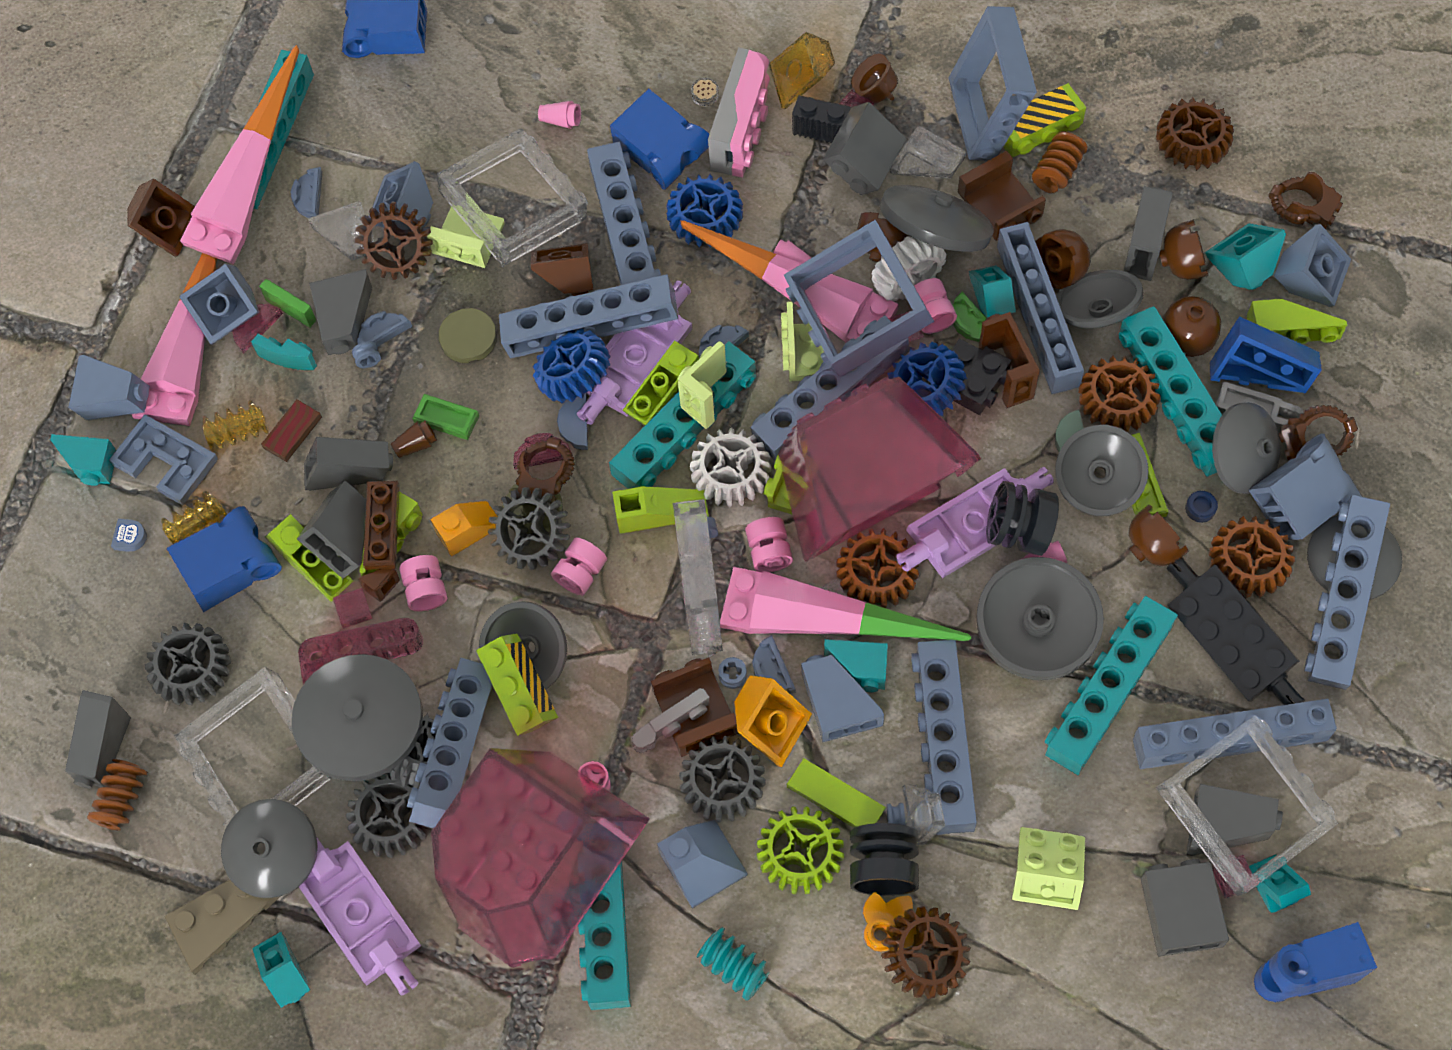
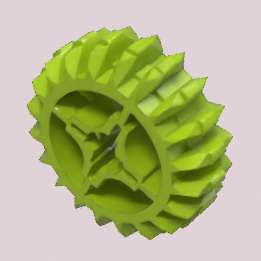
M807 806L804 807L803 814H797V808L791 807V816L788 817L783 810L779 811L780 821L778 822L775 818L770 817L768 824L771 829L762 828L761 835L765 839L757 840V847L762 849V851L757 853V860L766 861L760 866L762 873L772 871L768 876L770 883L780 878L779 889L782 891L786 888L787 884H791L792 894H797L798 886H804V893L810 894V884H814L818 891L822 890L821 879L831 883L833 876L829 871L839 873L841 866L835 861L844 860V853L839 851V849L844 847V840L835 839L840 835V829H829L833 822L830 817L821 822L822 812L820 810H817L814 816H810V808ZM797 828H807L819 835L815 833L809 836L802 835ZM783 833H786L789 842L788 846L781 850V854L774 856L773 849L776 841ZM795 842L802 849L806 848V859L799 851L795 852ZM826 844L828 850L826 858L819 867L815 868L812 855L819 851L820 846ZM793 864L798 865L805 873L788 871L782 865L786 867Z

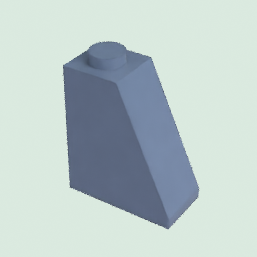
M80 355L68 408L85 420L145 412L150 386L132 372L86 355Z
M814 655L809 657L806 662L801 663V674L822 742L883 726V710L832 655L825 657L824 655Z

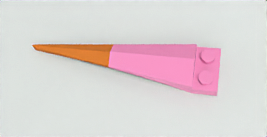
M297 45L292 49L191 212L192 218L180 240L184 246L234 265L246 241L265 161L299 55Z
M681 221L682 228L714 247L791 300L786 292V288L790 286L784 274L802 263L690 222ZM833 274L828 275L804 290L821 323L845 343L850 339L858 338L864 333V329L870 322L878 321L884 315L892 321L899 305L874 293L873 289ZM798 301L794 302L797 306L800 307Z
M204 253L201 254L183 293L215 271L217 258ZM179 299L141 377V380L150 386L145 412L131 414L133 419L141 420L144 415H147L162 423L190 426L199 398L205 335L181 299Z

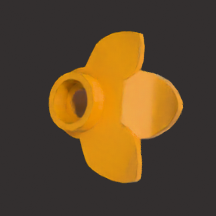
M874 892L866 900L863 907V915L867 923L864 930V940L868 947L878 952L889 950L888 947L882 945V941L874 937V933L881 930L886 933V938H892L888 935L886 929L889 926H896L894 923L895 917L899 915L904 917L906 910H913L911 896L896 897L886 903L880 895ZM916 926L908 933L904 948L913 945L914 935L917 934Z

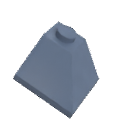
M414 161L384 176L373 208L379 212L380 203H385L388 210H390L391 202L395 201L397 209L401 210L402 205L406 203L408 204L406 212L411 214L414 209H417L418 214L415 218L417 220L421 217L427 219L422 226L423 228L430 220L431 214L429 212L433 201L420 164ZM392 220L395 221L398 228L402 230L410 229L403 222ZM383 221L375 226L384 227Z
M1318 224L1282 253L1274 277L1291 294L1329 307L1335 306L1351 258L1325 228Z
M224 264L179 296L211 345L259 313L252 289L239 269L229 264Z
M715 820L685 827L657 843L660 856L691 908L696 907L748 876L747 871Z

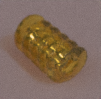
M252 400L248 401V410H245L241 404H237V414L226 408V418H222L218 412H214V422H211L206 415L203 416L202 428L211 452H214V443L221 450L225 449V440L232 446L236 445L237 435L243 442L248 441V432L254 438H258L259 428L266 434H269V428L263 411Z
M204 491L202 492L204 502L195 497L192 499L193 509L184 504L181 506L183 515L176 511L171 512L173 522L166 518L161 519L162 530L172 545L193 535L200 529L210 526V522L213 524L216 522L221 523L220 516L225 517L227 513L214 495Z

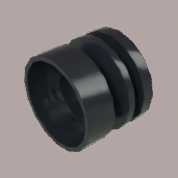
M1002 481L994 494L988 512L986 526L987 542L993 545H1000L1002 543L1003 547L1011 548L1017 541L1019 551L1042 556L1047 551L1056 529L1059 513V498L1057 494L1041 489H1033L1028 495L1025 485H1017L1015 487L1013 482Z
M873 823L854 827L850 831V840L853 843L850 847L851 856L861 859L850 864V888L852 890L867 895H872L875 892L880 896H894L912 893L919 889V865L909 860L919 855L918 846L915 845L918 843V830L903 824Z

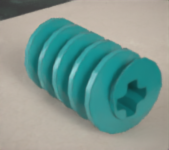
M721 927L707 939L699 950L697 958L702 956L701 964L704 967H708L713 963L712 974L718 975L723 972L721 980L725 984L734 980L732 985L733 991L739 992L744 988L742 997L745 1000H749L760 989L770 972L767 974L763 972L766 961L763 960L755 966L753 962L756 953L752 952L744 957L743 952L746 945L741 944L734 949L732 946L735 936L732 935L724 941L722 937L725 928Z

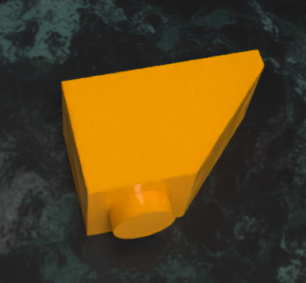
M487 501L455 504L430 520L436 535L452 557L489 535L488 530L496 528V524L489 522V518L498 516Z

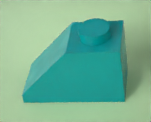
M997 265L969 271V277L980 311L987 318L994 314L1002 315L1008 312H1016L1012 280Z
M51 434V442L82 483L91 486H97L99 483L110 484L114 466L110 463L109 459L116 452V449L109 439Z
M825 639L824 657L832 655L865 692L873 693L879 689L885 690L888 643Z
M282 932L252 948L261 978L280 1008L289 1003L299 1001L305 993L310 991L306 976Z

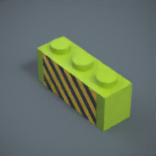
M1069 83L1033 99L1003 148L1013 158L1019 154L1029 153L1034 147L1044 142H1051L1058 132L1078 129L1083 124L1086 106Z
M517 633L501 636L476 650L517 736L533 732L558 718L554 706Z

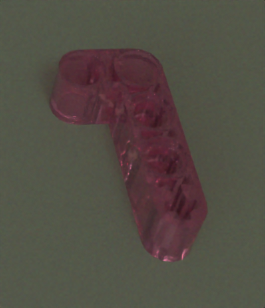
M399 618L306 639L301 643L298 650L303 685L319 668L341 657L366 654L388 660L414 654L422 648L423 636L413 619ZM383 639L379 646H370L374 640ZM347 645L353 646L348 653H340L343 647ZM322 652L318 659L309 660L313 653Z

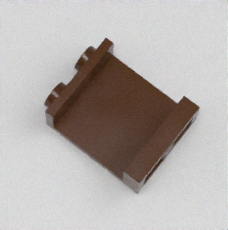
M1008 151L959 176V195L965 202L978 209L990 220L994 229L992 237L995 241L999 238L1001 228L1026 222L1029 224L1037 222L1043 216L1046 202L1043 195L1034 200L1011 172L1013 158Z
M1011 313L994 314L982 322L979 349L984 350L986 346L992 350L1002 348L1006 357L1012 360V369L1007 371L1002 396L1006 408L1034 399L1040 370Z
M709 657L703 660L701 658L693 659L687 662L684 668L674 672L672 670L661 672L651 681L653 693L662 713L700 688L704 689L709 696V705L706 706L708 710L695 720H691L689 717L680 723L681 728L672 735L681 757L688 755L691 749L700 750V741L704 742L708 747L711 745L710 739L712 737H715L717 742H720L724 736L732 737L739 734L736 716L734 712L731 713L713 673L712 662Z

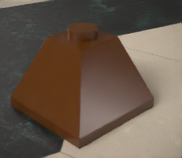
M153 178L139 185L127 208L128 227L174 257H177L183 247L180 240L192 218L191 212L195 206Z
M588 243L531 251V270L564 294L571 293V296H578L593 290Z

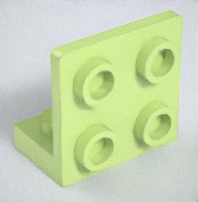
M452 205L442 228L430 227L431 233L427 235V238L433 240V244L430 245L432 254L485 268L505 222L501 217Z
M786 302L787 312L781 313L783 371L789 370V381H801L806 376H812L819 370L824 362L820 355L824 351L822 346L816 347L808 332L812 330L809 323L806 325L793 323V303Z
M721 341L717 342L713 347H707L702 352L700 359L694 365L685 367L678 377L681 408L705 429L715 422L713 391L710 387L726 373L725 345Z
M1021 827L1012 900L1078 910L1084 883L1085 837L1070 833Z

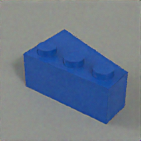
M1240 316L1209 363L1210 381L1220 382V379L1239 381L1240 385H1249V383L1263 384L1271 389L1301 393L1308 391L1322 370L1320 353Z

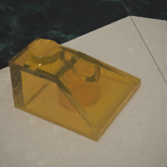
M805 32L769 63L781 108H788L797 100L798 95L802 96L823 79L834 66L835 60L829 41Z

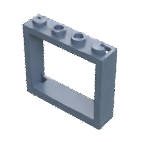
M987 6L948 77L969 160H985L987 162L998 156L1037 93L1014 7ZM997 52L1006 92L992 116L988 119L979 81Z
M876 220L784 274L790 286L786 288L789 298L793 303L798 301L800 308L796 311L804 325L809 323L812 328L808 332L816 347L822 346L824 353L820 355L822 360L825 362L828 370L834 368L840 377L934 322ZM877 247L913 310L838 354L804 290Z

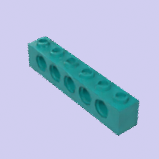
M280 51L259 103L291 53L290 51ZM299 53L273 133L253 209L258 210L313 79L314 73L308 56Z
M1155 306L1127 317L1122 321L1118 334L1122 346L1129 349L1133 356V361L1135 359L1138 360V367L1141 368L1147 365V374H1155V378L1150 380V382L1159 384V388L1155 389V392L1160 394L1163 413L1168 420L1173 421L1177 428L1178 438L1183 444H1187L1192 452L1191 456L1195 466L1198 469H1202L1206 477L1217 473L1213 459V443H1207L1202 438L1207 437L1213 441L1215 428L1222 416L1221 412ZM1143 342H1149L1154 346H1147ZM1157 366H1165L1168 370H1162ZM1172 390H1180L1181 392H1183V394H1177ZM1187 413L1195 414L1198 418H1191Z
M729 341L725 344L726 373L721 378L727 377L731 380L728 382L718 380L710 387L713 391L715 421L717 415L724 408L728 409L735 402L737 394L743 388H749L756 379L755 361ZM679 392L609 462L611 475L626 488L652 487L657 481V476L664 469H670L676 462L677 456L684 449H689L695 443L697 435L704 429L701 424L681 408ZM685 417H689L692 419L689 422L679 421L680 419ZM668 437L672 439L668 443L660 442L662 438ZM643 458L652 459L651 462L646 464L639 462Z
M1144 596L1139 605L1135 602L1132 604L1125 616V619L1129 620L1124 629L1118 627L1109 641L1113 645L1108 654L1104 651L1101 652L1093 666L1097 671L1092 679L1088 676L1085 677L1077 690L1081 696L1076 703L1070 701L1061 715V718L1065 719L1059 729L1054 726L1044 742L1048 744L1045 756L1074 774H1080L1171 631L1178 614L1147 596ZM1134 630H1143L1147 633L1148 637L1140 638L1134 633ZM1127 654L1132 658V662H1122L1118 655ZM1106 678L1112 679L1117 686L1114 688L1106 687L1102 680ZM1089 703L1096 704L1101 712L1092 713L1087 710L1085 705ZM1073 728L1080 729L1085 737L1080 739L1074 738L1069 733V730Z
M617 805L578 808L579 819H573L574 839H580V851H575L574 855L576 871L581 870L582 882L576 883L577 902H583V915H578L579 935H585V947L579 948L580 966L581 968L586 967L587 980L581 981L582 1000L588 1001L591 1010L631 1007L619 811ZM596 837H602L606 840L604 846L599 849L589 847L591 840ZM602 868L608 871L607 876L601 881L591 879V874L596 869ZM600 900L610 903L609 908L604 913L592 911L594 904ZM605 932L611 935V940L607 945L597 946L594 944L595 937L598 934ZM603 965H609L613 968L612 975L607 979L596 977L598 968Z

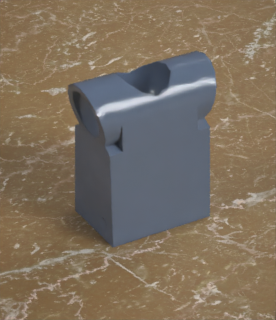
M1325 434L1313 437L1300 449L1296 458L1291 459L1249 489L1266 519H1269L1272 529L1280 525V532L1278 534L1280 536L1288 535L1289 540H1300L1306 537L1339 512L1342 502L1347 503L1352 495L1362 497L1351 477L1343 470L1341 462Z

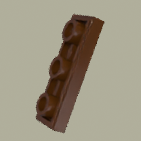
M398 481L367 482L363 567L365 570L396 569L400 488Z

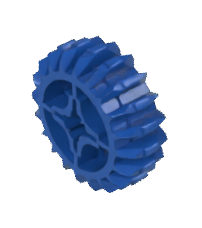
M698 174L697 180L694 181L687 177L686 185L678 183L677 191H671L670 200L667 202L668 212L666 214L672 232L676 231V236L679 239L685 238L688 245L696 241V245L699 248L704 241L682 228L681 221H687L732 237L733 230L738 231L739 222L743 218V203L739 192L733 190L731 182L724 184L722 177L713 180L711 174H709L707 179H702L700 174ZM723 211H726L720 219L716 220L717 217L722 215Z
M582 328L576 332L570 330L567 335L560 336L555 341L551 340V344L548 347H543V354L536 357L538 362L533 365L535 370L533 377L540 391L543 394L545 393L552 401L558 400L561 403H564L566 400L573 402L578 396L583 399L586 392H593L592 388L597 384H601L600 378L608 375L606 369L611 365L609 362L611 356L603 340L595 333H592L591 330L584 332Z
M920 342L917 350L909 347V354H900L901 361L899 363H892L895 371L887 373L890 382L886 385L890 391L888 394L889 398L899 412H902L910 419L915 417L916 420L922 421L926 417L933 420L935 413L944 417L943 410L947 407L953 409L952 402L954 400H961V395L958 392L966 390L963 381L967 377L963 371L965 369L964 364L958 359V355L954 351L949 350L943 344L938 346L937 343L931 342L927 347L926 344ZM922 378H925L927 381H929L931 385H928L926 382H924Z

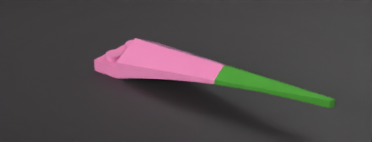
M733 567L719 623L720 628L749 634H847L958 641L971 640L969 634L766 571L757 572Z

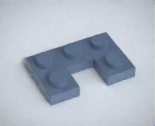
M144 415L109 459L113 466L134 478H137L153 456L170 464L172 467L156 488L163 495L184 505L217 462L218 457L215 453L153 418Z

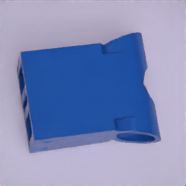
M346 0L345 14L348 18L343 30L342 52L346 56L361 58L372 52L376 55L425 53L427 7L424 0Z
M650 89L644 92L610 124L613 143L620 142L622 152L628 151L629 158L645 171L651 173L663 190H666L682 174L687 165L697 160L709 148V133L698 125L688 123L682 115Z
M245 506L233 509L223 518L221 523L216 522L166 548L203 613L249 587L253 581L274 577L282 570V566L272 549L258 539V526Z
M1356 922L1281 948L1257 970L1254 977V985L1258 994L1265 1000L1280 1002L1295 996L1300 997L1355 984L1375 970L1377 965L1360 924Z

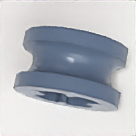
M370 341L363 342L352 349V355L355 358L357 367L364 369L378 364L381 356L377 351L376 343Z
M730 657L723 660L719 665V679L725 687L735 689L745 683L747 670L742 660ZM729 667H736V671L741 674H736V679H729V674L724 672H729Z
M891 803L887 804L888 823L906 825L903 803H899L896 807H893Z

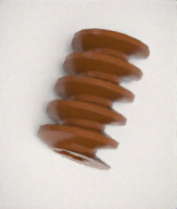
M1066 131L1058 132L1053 137L1052 143L1047 147L1042 160L1037 164V168L1032 173V180L1036 186L1047 193H1056L1058 189H1064L1068 185V180L1072 178L1073 171L1077 169L1078 163L1082 161L1083 154L1087 152L1088 146L1086 142L1072 133Z
M112 759L114 763L108 764L106 767V771L110 775L103 776L101 780L105 787L98 788L96 793L102 800L93 801L92 807L97 812H90L87 819L99 826L120 831L121 829L118 827V824H129L130 821L122 815L123 812L134 811V807L129 805L127 801L138 800L139 797L131 791L132 788L143 787V783L138 781L136 777L147 776L148 772L131 762Z

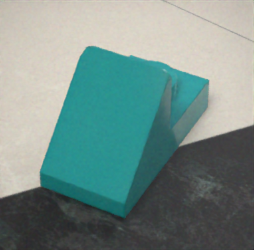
M1276 854L1247 867L1250 877L1271 913L1293 905L1300 899L1311 895L1309 884Z

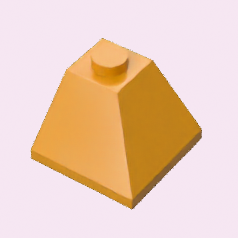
M749 676L734 701L737 731L772 762L782 767L812 713L774 679Z

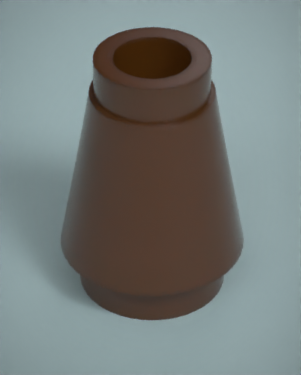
M426 420L421 423L417 421L397 437L395 441L391 442V446L398 458L432 447V443L436 442L437 438Z

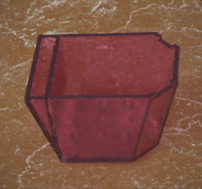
M899 376L892 379L888 377L883 378L870 388L867 384H864L851 392L852 396L848 397L845 401L842 402L838 398L823 407L825 410L817 416L813 412L803 416L796 421L797 425L787 435L788 438L782 442L783 447L778 455L805 562L857 535L859 531L862 532L934 493L942 488L939 484L940 481L953 473L957 477L963 475L981 460L980 455Z
M489 748L431 832L435 879L461 931L511 968L540 959L556 958L650 819L551 752Z

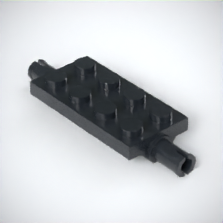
M1183 557L1175 561L1177 566L1175 564L1168 565L1166 569L1170 571L1184 589L1167 606L1174 613L1178 614V619L1244 697L1251 702L1267 690L1268 692L1272 691L1283 705L1294 704L1291 699L1295 703L1304 702L1305 699L1301 697L1287 680V673L1300 660L1218 565H1213L1202 576H1198Z

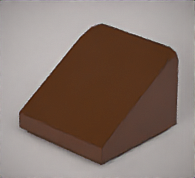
M379 569L360 577L358 580L364 591L381 602L400 581V578L395 569Z

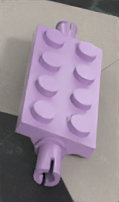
M678 280L673 285L677 311L691 293L689 286L684 283L680 287L682 282ZM678 314L677 320L615 334L606 345L611 356L609 358L611 365L606 369L608 375L600 378L601 384L595 385L592 388L593 392H586L590 397L577 412V416L584 422L588 419L587 424L592 425L603 408L609 406L627 417L628 414L623 412V408L674 340L682 344L692 330V323L683 319Z
M1042 467L1025 479H1016L1011 477L1005 468L908 525L906 531L916 544L897 554L896 558L899 565L905 563L906 565L902 566V569L908 572L914 566L928 559L942 578L946 577L997 546L987 542L986 526L991 502L1002 481L1013 482L1015 487L1017 485H1025L1029 495L1033 489L1042 490L1052 485L1054 482L1052 475L1048 474L1044 477L1048 470Z
M317 838L316 861L308 878L299 886L300 890L366 986L386 973L398 989L401 996L407 994L410 991L403 983V979L406 980L412 990L418 985V981L411 974L403 959L421 947V944L351 844L347 841L339 848L330 850L328 848L325 849Z

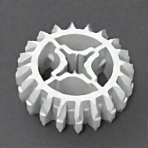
M907 236L902 242H897L893 247L913 285L923 280L936 278V274L941 272L942 266L946 262L947 254L943 248L924 243L913 237ZM881 256V261L875 264V269L871 273L874 287L886 300L893 302L899 298L904 300L906 298L883 256Z
M731 427L728 434L723 435V432L719 429L717 437L714 438L708 434L706 436L707 443L699 441L697 445L699 451H693L692 453L693 461L690 463V471L693 473L691 474V479L693 483H697L696 489L698 491L704 490V497L707 501L715 497V504L719 506L723 500H726L727 506L730 508L733 501L738 500V503L743 506L745 497L754 501L755 492L762 494L764 491L763 484L767 483L768 473L771 472L770 455L768 452H765L763 442L756 443L757 439L754 434L746 438L744 429L737 435L734 434V429ZM716 456L717 464L713 466V470L708 473L706 471L709 462ZM753 462L755 468L751 475L745 479L744 470L748 468V464Z

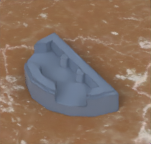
M321 167L307 170V174L301 176L298 181L296 179L291 188L292 202L297 211L307 218L316 220L319 218L322 183Z
M386 311L371 315L362 323L357 343L370 341L376 343L378 347L411 328V321L403 314L397 315L386 313Z
M717 325L707 331L702 337L699 357L707 347H713L719 341L724 345L729 341L737 347L749 337V331L738 325L735 327H721V325Z
M586 393L583 399L578 396L573 402L567 400L559 410L557 418L560 436L566 442L572 444L574 448L588 450L587 419L584 422L577 416V412L587 401Z
M770 635L761 641L758 649L755 651L752 661L754 675L772 678L789 694L796 693L794 684L773 636Z

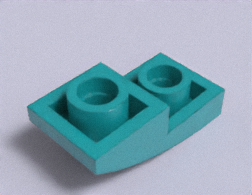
M259 333L251 341L259 357L276 365L298 370H314L317 367L312 355V349L302 342L297 344L288 338L282 345L272 337L267 339Z

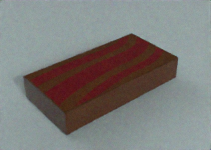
M296 399L261 443L262 447L287 462L322 418L320 412Z

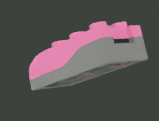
M738 47L708 137L710 171L743 178L746 167L750 168L754 156V151H752L753 144L758 145L761 135L760 122H765L768 114V106L765 103L770 77L766 72L770 62L761 53Z

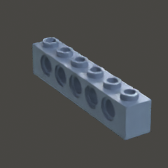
M620 142L587 149L589 165L620 285L649 279L653 276H661L660 270H654L652 262H656L653 245L647 246L646 239L650 238L647 222H641L639 216L644 214L641 199L634 197L633 192L637 191L634 174L628 175L627 169L631 168L628 151L622 152ZM631 244H635V245H636V246H634V247H627L628 245H631ZM636 268H642L640 271H633Z
M1026 222L1001 228L997 248L1006 273L1012 280L1013 292L1051 394L1079 388L1084 369L1029 224Z
M668 274L653 276L649 279L633 283H624L612 288L598 289L591 293L569 296L565 299L540 303L536 306L514 309L510 312L499 314L501 344L510 359L541 352L543 347H548L551 344V340L555 341L560 336L567 335L570 330L575 332L581 328L584 332L591 330L592 333H595L600 338L678 319L675 290Z
M885 315L878 321L870 322L864 329V333L856 339H850L843 346L841 352L892 322ZM907 337L858 366L856 370L850 371L841 377L834 368L828 370L825 362H823L815 374L803 378L799 382L797 389L789 395H783L778 399L773 409L767 414H760L754 420L751 432L752 435L756 436L757 443L763 442L765 451L769 453L774 461L779 452L784 453L787 444L793 445L794 449L888 370L892 363H896L901 359L900 354H907L909 352V338ZM829 383L836 385L831 390L822 388L825 384ZM802 403H813V406L808 409L800 408ZM781 421L791 422V424L785 428L777 426Z
M1352 495L1347 503L1342 502L1338 521H1342L1343 525L1341 533L1335 532L1331 547L1332 551H1336L1334 563H1328L1324 579L1325 581H1330L1328 592H1322L1318 605V611H1323L1321 623L1315 622L1311 641L1316 642L1314 654L1308 653L1304 671L1309 672L1308 681L1343 690H1346L1351 685L1390 503ZM1351 526H1363L1367 531V537H1356L1351 531ZM1355 555L1358 557L1360 567H1349L1345 563V556ZM1342 584L1350 586L1353 589L1354 596L1352 598L1342 597L1338 592V586ZM1335 614L1342 615L1347 621V627L1338 629L1333 626L1331 616ZM1326 645L1336 646L1340 650V658H1328L1324 652V647Z
M956 640L918 642L916 653H911L912 671L919 674V683L914 684L916 702H922L923 713H918L919 732H925L926 743H921V757L923 763L928 762L929 774H924L925 792L931 793L932 805H927L929 825L935 824L936 835L974 832L977 821ZM936 671L941 673L944 678L935 681L930 679L928 674ZM935 701H941L947 705V709L938 711L931 704ZM939 731H945L951 738L947 741H940L934 734ZM946 761L954 766V770L943 772L937 765L940 762ZM945 792H951L957 796L958 800L955 803H946L942 800L941 795Z
M460 658L457 670L450 669L445 686L451 689L450 692L443 691L438 707L439 710H443L442 716L435 715L430 732L436 734L435 739L428 738L423 757L428 758L427 764L420 762L415 782H419L420 787L419 789L412 787L407 807L413 808L409 822L444 832L449 830L492 686L483 664Z
M1321 699L1138 727L1133 737V743L1139 769L1324 742L1331 738L1337 727L1329 699Z

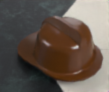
M874 54L864 60L855 70L851 84L858 96H863L873 103H879L886 98L893 101L895 98L892 92L898 84V76L891 67L889 60L883 54Z

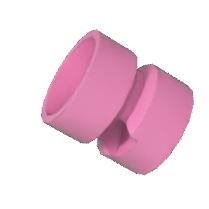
M931 278L914 285L934 320L933 323L921 330L924 333L931 334L950 327L956 321L957 314L951 301L947 298V292L942 281L937 278Z
M761 518L747 525L745 532L749 547L752 548L751 557L754 569L757 572L766 571L771 573L791 565L793 557L790 545L785 541L787 533L784 521L781 518Z
M574 538L565 551L566 559L561 558L551 572V576L566 590L583 596L594 581L592 575H597L607 561V557L592 543L581 538Z
M420 555L412 557L400 565L399 570L403 585L406 587L405 595L410 610L428 611L442 606L447 601L444 582L440 580L442 573L437 557Z

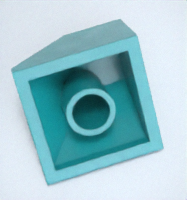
M1248 223L1207 250L1205 254L1233 286L1253 290L1262 286L1263 281L1274 274L1286 233L1284 229Z

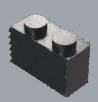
M798 95L792 112V133L794 136L798 134L799 137L804 136V138H814L815 141L819 139L821 142L832 143L852 107Z

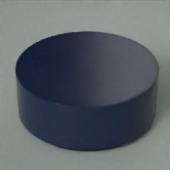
M1207 491L1193 492L1188 497L1185 505L1188 517L1200 523L1210 521L1218 508L1216 498Z

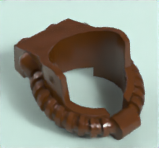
M1308 172L1305 177L1287 179L1279 185H1274L1269 193L1273 210L1281 218L1293 224H1304V222L1312 225L1313 223H1320L1325 230L1328 225L1332 226L1336 218L1334 213H1339L1343 205L1340 202L1342 195L1337 193L1334 187L1327 186L1323 179L1315 172ZM1293 189L1302 190L1311 195L1314 200L1316 199L1317 204L1305 206L1299 202L1292 201L1287 206L1283 201L1282 193Z
M1316 405L1305 410L1303 414L1301 413L1299 418H1290L1288 424L1280 427L1279 437L1281 443L1285 442L1288 449L1284 450L1287 459H1294L1300 449L1307 443L1305 441L1307 426L1317 418L1324 416L1333 417L1343 423L1345 428L1341 441L1337 445L1331 444L1337 456H1342V453H1346L1347 449L1351 447L1350 444L1353 443V438L1355 437L1353 433L1358 430L1354 417L1348 418V415L1343 413V410H1338L1337 407H1332L1331 405Z
M548 437L547 441L535 442L536 444H531L529 448L526 447V450L522 451L519 456L520 460L517 462L519 464L517 465L519 476L515 482L520 494L522 488L529 487L531 494L535 488H540L542 490V497L548 492L552 493L553 496L550 502L552 504L556 501L555 495L561 492L562 485H565L566 481L570 480L575 462H573L574 457H572L573 454L570 452V449L566 448L564 444L561 445V439ZM547 449L558 451L563 456L558 472L553 477L538 480L529 474L530 462L536 454Z

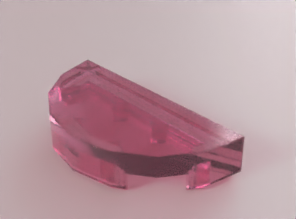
M258 304L259 313L232 331L234 342L243 354L252 346L251 341L258 333L263 335L283 314L280 308L270 304Z
M537 433L527 437L514 453V469L517 470V465H519L517 462L520 460L519 456L523 450H526V447L529 448L531 444L534 445L537 441H547L548 437H557L550 433ZM561 440V445L564 444L566 448H569L568 444ZM547 449L536 454L531 460L529 467L561 461L563 456L556 450Z

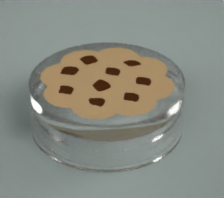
M710 78L696 80L691 87L692 100L699 106L713 105L719 98L717 83Z

